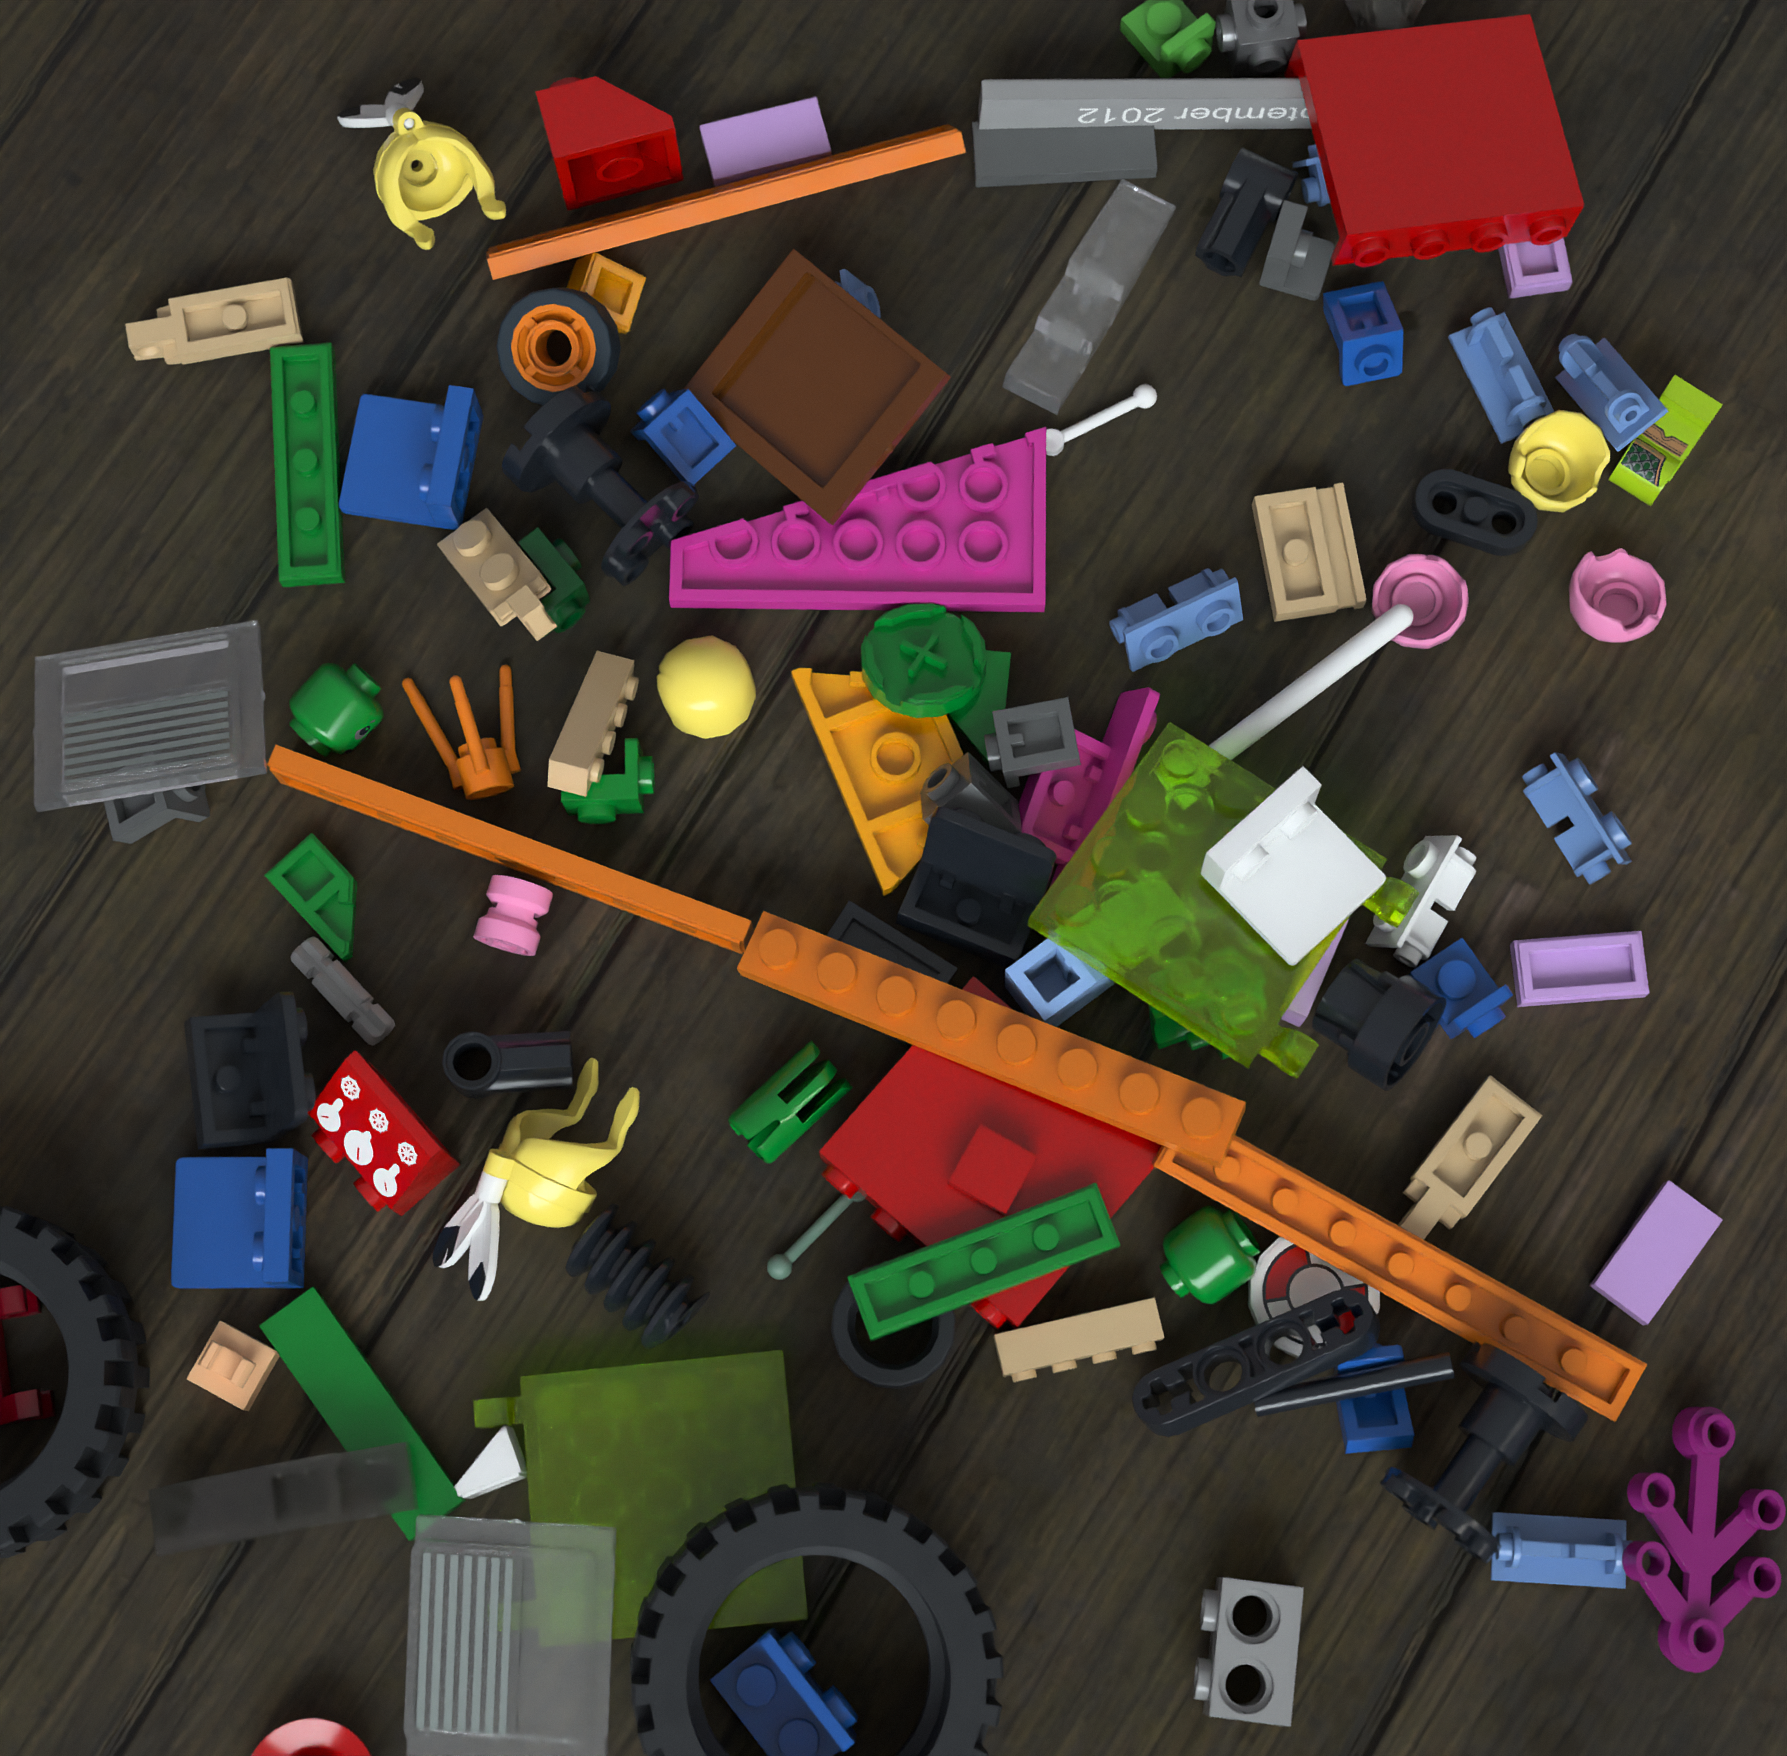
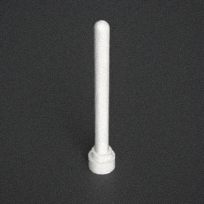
M1405 604L1393 606L1193 758L1188 754L1180 760H1177L1174 756L1153 771L1161 787L1182 812L1186 811L1204 797L1202 790L1210 785L1208 777L1409 627L1414 617L1412 609Z

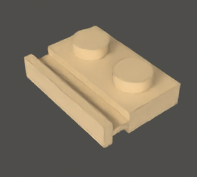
M1337 483L1333 487L1317 490L1316 487L1254 496L1252 509L1274 622L1334 613L1337 609L1354 607V609L1363 608L1367 599L1344 484Z

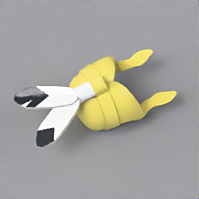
M415 77L395 85L387 95L385 105H360L337 114L339 123L344 127L362 128L390 125L394 127V132L388 136L377 153L373 168L376 191L392 223L414 238L421 249L430 250L435 243L434 231L421 224L418 220L440 216L458 206L472 190L473 185L482 211L488 218L492 220L504 219L506 216V206L503 201L495 199L493 174L473 144L453 128L439 123L422 121L419 115L412 111L424 91L421 80ZM414 160H419V165L411 169V163Z
M590 1058L584 1065L579 1075L575 1096L566 1110H526L509 1122L499 1149H490L475 1194L460 1207L437 1239L432 1257L434 1267L446 1268L454 1265L470 1246L468 1281L471 1294L475 1300L483 1301L487 1299L496 1276L499 1243V1206L497 1203L501 1202L507 1211L533 1224L552 1228L572 1226L581 1221L585 1213H589L597 1196L596 1190L584 1181L585 1178L608 1164L618 1155L623 1147L627 1131L633 1124L639 1111L640 1092L635 1087H631L620 1101L606 1142L581 1144L550 1139L560 1129L580 1121L592 1097L596 1094L599 1084V1065L595 1058Z

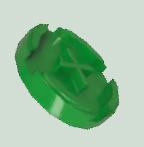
M905 604L885 612L874 622V629L868 633L867 638L865 635L861 645L862 680L873 698L893 712L914 718L941 717L963 708L979 692L986 674L985 640L975 624L962 614L959 619L953 614L946 613V607L938 604Z

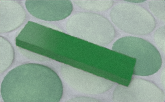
M331 343L270 347L279 582L283 588L345 583L342 511L339 507L341 477L335 350Z
M1096 1183L847 1276L870 1340L873 1341L1118 1248L1120 1242Z
M311 1287L259 1326L409 1541L416 1539L467 1501L462 1496L457 1495L456 1484L316 1287Z

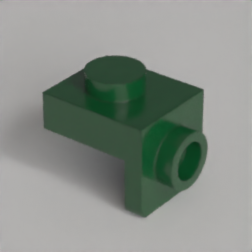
M537 527L520 540L518 544L551 587V594L540 602L557 625L553 630L556 633H562L582 618L585 613L584 607L591 601L584 582L575 573L582 568L577 557L561 538L551 543Z

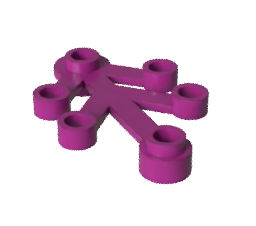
M1687 1407L1676 1416L1672 1427V1438L1676 1449L1685 1458L1691 1460L1687 1526L1673 1507L1675 1489L1672 1481L1662 1473L1640 1472L1631 1478L1627 1488V1496L1631 1506L1636 1511L1645 1514L1683 1571L1682 1595L1667 1576L1670 1569V1556L1662 1544L1654 1541L1636 1540L1628 1544L1622 1556V1565L1626 1575L1641 1584L1663 1617L1658 1628V1643L1662 1653L1677 1668L1695 1673L1709 1670L1719 1660L1724 1647L1723 1628L1754 1597L1770 1598L1777 1593L1781 1584V1572L1775 1561L1767 1557L1746 1556L1736 1564L1734 1578L1710 1599L1712 1576L1758 1529L1774 1530L1782 1524L1786 1512L1784 1501L1776 1491L1749 1489L1741 1496L1738 1508L1715 1530L1720 1458L1732 1448L1735 1441V1429L1731 1420L1721 1410L1714 1407ZM1709 1427H1710V1441H1709V1439H1708V1428H1709ZM1650 1483L1655 1488V1498L1652 1503L1649 1502L1647 1497V1489ZM1761 1500H1763L1765 1505V1514L1762 1519L1758 1512ZM1646 1551L1650 1556V1567L1647 1572L1644 1571L1642 1566V1558ZM1757 1567L1761 1573V1580L1758 1586L1754 1582V1572ZM1695 1631L1697 1634L1696 1644H1694Z

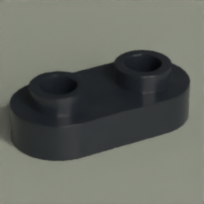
M1440 469L1426 475L1419 483L1412 499V513L1422 529L1433 535L1497 556H1509L1521 551L1528 544L1537 527L1538 517L1533 503L1520 492L1452 469ZM1437 499H1444L1451 504L1453 512L1450 514H1440L1433 508L1432 502ZM1492 520H1506L1510 524L1512 532L1509 534L1496 532L1492 527Z

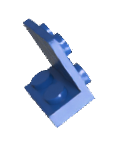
M449 385L445 406L369 394L362 395L359 401L339 499L341 511L349 515L456 530L462 525L484 416L474 389Z
M293 1148L266 1149V1157L179 1158L176 1161L172 1286L178 1289L304 1288L308 1158Z
M772 1628L710 1679L768 1756H834L841 1749L845 1751L855 1743L857 1734L851 1726L857 1722L859 1716L834 1684L825 1692L808 1672L817 1662L792 1630L782 1638L778 1631Z

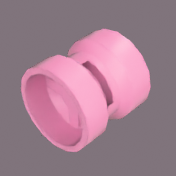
M493 875L487 890V896L496 907L489 908L488 913L479 918L473 937L481 943L520 955L534 956L540 941V935L536 929L538 922L533 918H538L548 913L553 893L544 887L525 880L504 875Z

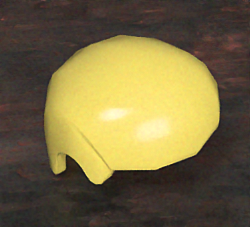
M1557 410L1535 420L1521 432L1514 442L1508 466L1511 484L1516 491L1528 498L1538 510L1565 512L1585 502L1587 497H1591L1597 491L1601 474L1610 462V450L1601 428L1588 417L1578 412Z
M711 635L685 640L666 653L659 665L660 673L656 676L657 687L666 711L673 724L679 730L707 739L730 734L748 719L756 698V687L750 667L743 654L735 645Z

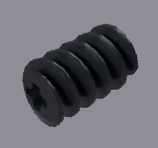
M613 1203L585 1228L573 1244L572 1252L565 1266L566 1272L571 1277H577L590 1271L584 1284L585 1290L590 1295H596L609 1288L603 1302L604 1309L609 1313H614L628 1306L622 1320L623 1327L627 1331H633L647 1324L641 1338V1343L646 1349H652L671 1339L682 1330L706 1303L710 1292L691 1301L687 1294L695 1278L688 1274L672 1283L668 1276L676 1260L669 1256L653 1265L649 1259L657 1242L651 1238L634 1247L630 1241L638 1224L632 1220L615 1229L611 1224L620 1206Z

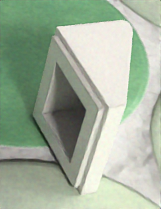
M503 1426L456 1484L455 1489L458 1496L473 1499L527 1477L526 1474L529 1473L513 1427Z

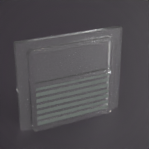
M254 620L35 657L33 736L34 806L37 812L267 774L264 700L266 696L263 691L261 632L258 621Z
M422 1514L416 1517L415 1545L411 1550L404 1712V1734L407 1738L406 1756H607L616 1527Z

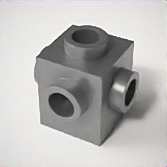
M1227 0L1225 13L1216 17V34L1220 51H1227L1232 78L1267 75L1286 71L1297 40L1306 39L1307 35L1306 16L1302 3L1293 4V0Z

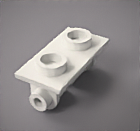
M1458 835L1425 836L1422 841L1411 849L1404 862L1405 873L1392 895L1388 896L1380 904L1374 915L1373 923L1375 927L1366 941L1368 946L1397 948L1393 956L1401 963L1414 968L1420 959L1428 960L1431 951L1448 923L1447 920L1430 908L1435 901L1446 910L1454 911L1476 873V870L1472 867L1476 856L1458 846L1462 838Z

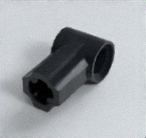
M1242 148L1224 181L1219 195L1221 201L1199 240L1195 256L1201 259L1208 269L1225 277L1229 275L1242 277L1269 223L1275 224L1278 220L1283 201H1288L1298 173L1248 149Z
M570 1031L486 1036L483 1033L467 1032L459 1034L451 1040L444 1050L442 1061L444 1072L456 1091L467 1098L481 1099L493 1093L574 1089L573 1052ZM482 1051L490 1055L492 1059L491 1068L487 1075L475 1081L461 1078L457 1072L458 1063L461 1058L469 1052Z

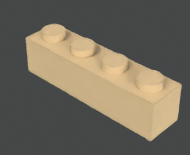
M596 651L549 758L547 787L586 797L592 782L598 783L600 781L604 768V760L602 758L604 754L610 755L614 747L616 738L614 729L616 726L620 728L623 726L627 713V705L625 703L627 699L633 701L637 692L639 678L633 677L634 660Z
M1154 1297L994 1334L993 1338L1002 1377L1011 1375L1014 1383L1036 1378V1369L1052 1366L1053 1373L1077 1368L1075 1360L1092 1357L1093 1364L1117 1359L1115 1351L1132 1348L1133 1355L1157 1349L1155 1342L1162 1341L1165 1337Z

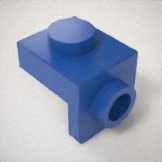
M1375 1343L1363 1355L1335 1366L1334 1374L1403 1361L1402 1346H1382ZM1404 1388L1336 1401L1346 1454L1412 1448L1414 1432Z

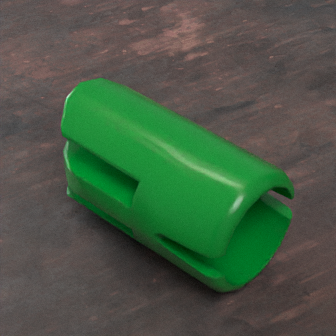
M812 1040L728 1117V1123L738 1136L742 1134L747 1140L752 1138L747 1146L765 1163L770 1164L774 1162L853 1088L846 1078H841L831 1084L798 1116L795 1115L835 1076L837 1068L829 1059H825L804 1073L781 1096L777 1095L818 1057L820 1049Z

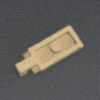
M287 277L168 299V306L156 309L158 318L125 324L129 349L137 361L164 357L166 364L182 363L184 365L270 349V347L304 343L294 286L291 278L287 279Z
M485 508L472 519L460 525L453 533L437 544L452 566L500 626L507 624L517 616L536 641L557 627L556 623L545 611V607L539 601V599L550 592L551 587L488 508Z
M1491 1075L1488 1076L1409 1178L1411 1182L1403 1191V1194L1415 1203L1410 1207L1398 1225L1422 1239L1426 1238L1438 1221L1449 1230L1452 1229L1459 1219L1465 1218L1541 1119L1542 1115Z

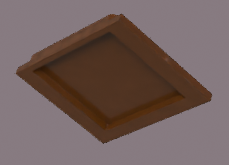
M793 248L684 389H689L731 440L824 520L834 525L949 381L951 376Z

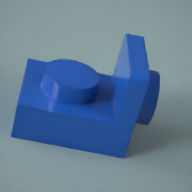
M1380 281L1323 293V312L1339 350V376L1343 385L1351 386L1400 375L1403 362V327L1384 282Z
M665 389L658 391L637 410L636 413L642 420L630 430L638 441L646 440L680 481L691 482L693 485L736 446L689 389L673 391L671 394H668Z
M1463 938L1408 974L1446 998V1007L1439 1024L1450 1039H1453L1466 1029L1473 1038L1486 1032L1506 1017L1500 1006L1513 996V993L1506 984L1501 988L1497 987Z

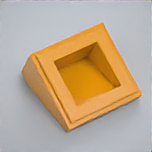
M595 252L576 261L567 288L586 292L603 304L616 323L618 332L626 334L629 332L646 277Z

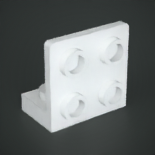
M1304 766L1206 853L1200 873L1289 965L1297 964L1384 884L1386 879L1385 874L1315 805L1322 784Z

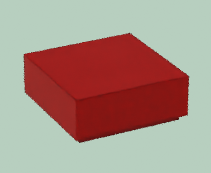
M980 1124L947 1184L1005 1216L1038 1156Z

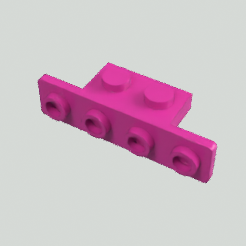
M1149 687L1126 691L1120 694L1103 742L1074 729L1081 765L1030 774L1019 801L1022 832L1037 837L1057 855L1055 864L1058 866L1038 918L1039 923L1049 928L1067 926L1084 916L1092 904L1094 897L1092 883L1100 861L1107 856L1112 848L1115 839L1113 825L1121 803L1126 800L1136 781L1134 767L1142 745L1150 738L1156 726L1157 715L1154 711L1160 693Z

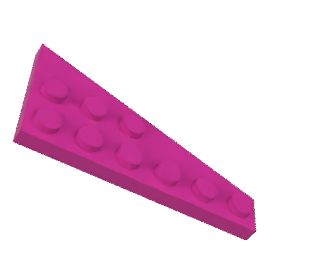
M1046 427L1027 432L1024 438L994 446L991 443L971 449L968 455L942 463L933 464L928 462L869 480L834 525L824 520L804 501L783 506L784 511L748 522L740 519L671 540L669 586L671 608L893 610L905 604L931 603L945 606L946 611L1045 612Z

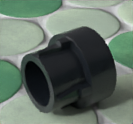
M1357 958L1344 967L1324 994L1313 1017L1312 1028L1348 1051L1347 1064L1350 1069L1384 1091H1388L1404 1078L1425 1050L1441 1021L1446 1007V998L1410 975H1405L1398 979L1386 971L1383 973L1377 971Z

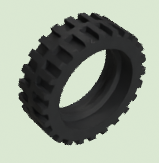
M0 1206V1274L25 1286L51 1312L65 1341L69 1370L66 1400L59 1422L49 1442L30 1465L16 1476L0 1484V1558H9L25 1553V1546L36 1541L53 1540L67 1531V1527L64 1524L65 1521L75 1513H90L103 1499L96 1490L107 1476L120 1477L130 1460L120 1454L128 1432L140 1434L145 1414L134 1413L137 1389L150 1388V1368L138 1366L136 1345L147 1343L142 1323L130 1320L125 1308V1304L133 1299L124 1283L111 1279L103 1269L107 1262L94 1249L83 1246L74 1240V1234L58 1225L8 1206Z
M813 1482V1486L792 1488L787 1484L768 1487V1493L745 1501L740 1497L724 1505L726 1510L706 1524L700 1521L686 1534L687 1540L672 1557L667 1555L657 1570V1579L648 1597L643 1598L637 1615L638 1625L634 1644H631L630 1654L632 1705L637 1732L644 1754L648 1756H730L720 1745L708 1724L699 1693V1658L707 1629L723 1601L738 1585L755 1572L770 1564L788 1558L806 1555H827L860 1563L886 1578L905 1597L921 1625L929 1658L928 1690L921 1716L908 1740L895 1756L989 1755L983 1747L989 1725L998 1727L1002 1705L995 1699L997 1678H1004L1003 1656L996 1650L992 1632L997 1629L991 1608L984 1603L976 1586L979 1584L968 1566L949 1547V1544L903 1507L900 1508L882 1499L877 1494L862 1489L854 1491L839 1488L834 1483Z

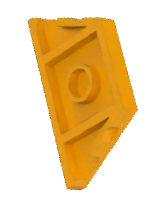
M812 668L795 669L791 671L792 679L883 895L892 893L922 859L929 825L922 819L920 792L924 782L939 766L946 763L952 765L964 756L948 717L943 715L941 717L914 718L891 711L873 698L862 680V672L850 671V675L812 673Z

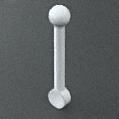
M1140 385L1135 389L1133 396L1062 431L1047 429L1046 455H1058L1062 452L1065 442L1136 407L1150 408L1157 400L1156 390L1151 385Z

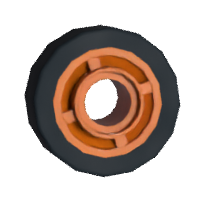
M565 287L534 291L513 304L500 324L496 345L500 368L512 388L529 401L545 405L557 394L575 385L584 393H586V384H591L599 392L604 390L617 371L621 351L617 325L606 307L586 292ZM555 330L562 331L571 342V355L564 364L556 363L547 352V340Z

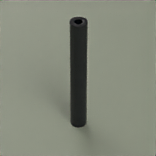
M1448 1351L1304 1380L1254 1402L1257 1416L1261 1417L1455 1378Z

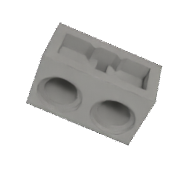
M1216 1577L1215 1590L1204 1589L1200 1614V1630L1211 1631L1208 1659L1197 1658L1193 1684V1698L1204 1700V1714L1210 1717L1291 1727L1303 1587ZM1248 1595L1259 1598L1267 1612L1265 1625L1259 1632L1253 1635H1243L1240 1633L1232 1620V1611L1235 1604L1241 1598ZM1247 1664L1252 1666L1258 1673L1260 1689L1256 1697L1250 1702L1244 1704L1234 1703L1226 1692V1678L1233 1668Z

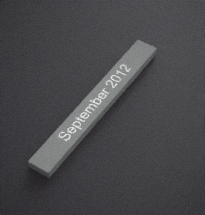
M1299 78L984 79L981 82L978 108L979 129L1154 125V129H1312Z

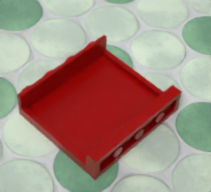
M1531 14L1297 40L1284 76L1285 78H1299L1340 237L1331 256L1333 266L1355 263L1359 267H1370L1380 264L1387 259L1408 256L1427 260L1436 258L1448 251L1473 249L1475 252L1483 253L1499 249L1505 244L1530 241L1534 245H1547L1568 235L1585 205Z
M974 976L962 989L1010 1008ZM912 1045L821 1148L819 1155L820 1159L828 1165L821 1175L835 1189L849 1200L858 1191L877 1208L870 1218L898 1243L908 1235L921 1248L1093 1183L1097 1184L1111 1219L1145 1178L1156 1168L1151 1163L1161 1145ZM980 1124L1038 1156L1005 1216L947 1184ZM1070 1266L970 1303L969 1305L996 1329H999L1006 1321L1016 1330Z

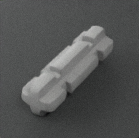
M308 938L293 951L290 957L294 965L308 979L314 978L312 984L347 1022L353 1020V1029L365 1042L373 1046L389 1035L395 1027L394 1020L378 1003L372 1004L373 997L338 960L332 961L334 955L318 938Z

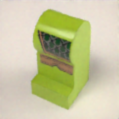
M1677 375L1673 376L1659 398L1669 412L1631 442L1608 479L1649 506L1655 501L1666 483L1671 481L1723 405Z

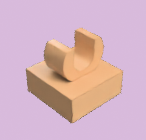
M219 1321L188 1375L187 1380L236 1407L249 1411L280 1355L274 1348L226 1322Z

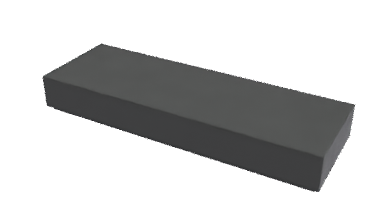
M972 122L975 187L1156 178L1157 158L1154 125L979 129V122Z

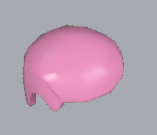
M1623 548L1595 557L1592 551L1586 553L1574 570L1569 584L1570 612L1582 631L1598 641L1610 643L1627 642L1647 635L1658 625L1667 605L1664 580L1650 563L1628 555L1627 551Z
M1408 554L1389 563L1374 583L1372 614L1377 619L1397 604L1409 606L1414 616L1411 625L1391 640L1403 647L1429 649L1449 640L1465 621L1469 602L1467 584L1445 559L1435 555Z

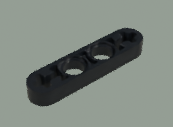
M1341 1289L1330 1292L1149 1372L1135 1386L1132 1396L1133 1408L1142 1422L1153 1433L1165 1437L1182 1434L1363 1355L1374 1346L1379 1338L1381 1329L1379 1317L1367 1298L1356 1290ZM1351 1312L1355 1318L1354 1326L1356 1330L1344 1335L1339 1328L1341 1326L1339 1316L1343 1313ZM1315 1324L1326 1344L1321 1348H1318L1317 1342L1308 1330L1309 1327ZM1288 1335L1297 1336L1302 1339V1352L1296 1360L1284 1365L1275 1364L1270 1361L1271 1347L1278 1339ZM1225 1362H1236L1241 1365L1242 1375L1236 1386L1226 1391H1216L1210 1388V1376L1217 1366ZM1192 1378L1204 1396V1399L1198 1402L1191 1395L1193 1390L1187 1383ZM1169 1391L1174 1397L1171 1400L1172 1411L1162 1415L1157 1409L1160 1406L1159 1395Z

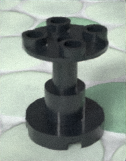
M586 384V393L575 385L557 394L529 419L524 428L532 436L525 443L521 451L511 443L502 462V471L522 492L532 493L556 481L577 503L583 504L592 499L621 528V531L617 534L603 557L601 569L607 577H614L622 586H626L643 573L648 566V558L662 545L667 549H671V540L687 536L690 533L694 522L687 514L697 502L699 494L697 493V488L691 482L681 481L666 488L648 502L618 473L622 466V458L599 436L610 416L611 405L609 401L591 384Z
M1476 1341L1460 1362V1366L1483 1390L1458 1425L1459 1430L1467 1436L1432 1489L1394 1467L1386 1469L1384 1472L1385 1476L1379 1484L1402 1501L1401 1507L1415 1519L1433 1530L1440 1524L1455 1535L1453 1540L1461 1548L1478 1560L1488 1563L1493 1554L1499 1552L1502 1545L1491 1533L1467 1515L1466 1512L1499 1463L1503 1461L1508 1465L1515 1466L1539 1429L1564 1441L1572 1442L1576 1439L1589 1418L1586 1412L1564 1392L1555 1403L1552 1400L1554 1394L1542 1384L1546 1378L1537 1371L1491 1344L1484 1342L1481 1346Z

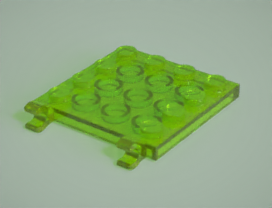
M1169 722L1029 917L1028 926L1246 1068L1250 1067L1259 1053L1274 1063L1280 1070L1298 1079L1319 1044L1306 1034L1292 1028L1281 1027L1278 1023L1351 915L1297 964L1289 965L1200 874L1206 853L1277 789ZM1342 831L1382 870L1387 858ZM1386 877L1384 884L1362 905L1374 912L1386 923L1398 928L1420 893L1400 879Z
M783 1350L521 1376V1397L473 1401L476 1428L487 1429L503 1427L505 1425H524L537 1599L512 1601L511 1629L539 1626L540 1647L635 1637L638 1625L637 1615L643 1598L648 1597L657 1579V1570L667 1555L672 1557L687 1540L686 1534L700 1521L706 1524L726 1510L724 1505L740 1497L745 1501L768 1493V1487L787 1484L790 1488L796 1487ZM802 1556L770 1564L745 1579L723 1601L708 1629L808 1619ZM504 1602L498 1603L497 1631L503 1630ZM488 1604L489 1619H490V1604Z

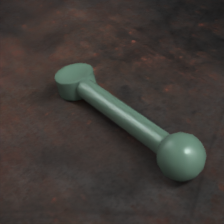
M858 1191L850 1200L842 1194L784 1254H776L769 1259L767 1263L769 1275L778 1280L787 1278L792 1272V1263L853 1201H863L865 1197Z

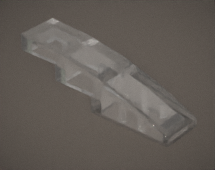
M1123 179L1121 180L1071 256L1064 277L1038 315L1033 333L1006 372L1003 388L1056 415L1058 414L1145 267L1174 213L1175 205Z

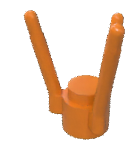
M507 664L502 665L499 669L501 748H497L494 738L480 739L462 679L457 675L450 678L449 683L454 696V703L467 742L458 748L459 759L411 678H405L402 681V687L409 697L414 710L449 771L453 789L463 788L467 800L487 798L514 787L511 774L521 771L515 750L512 669Z

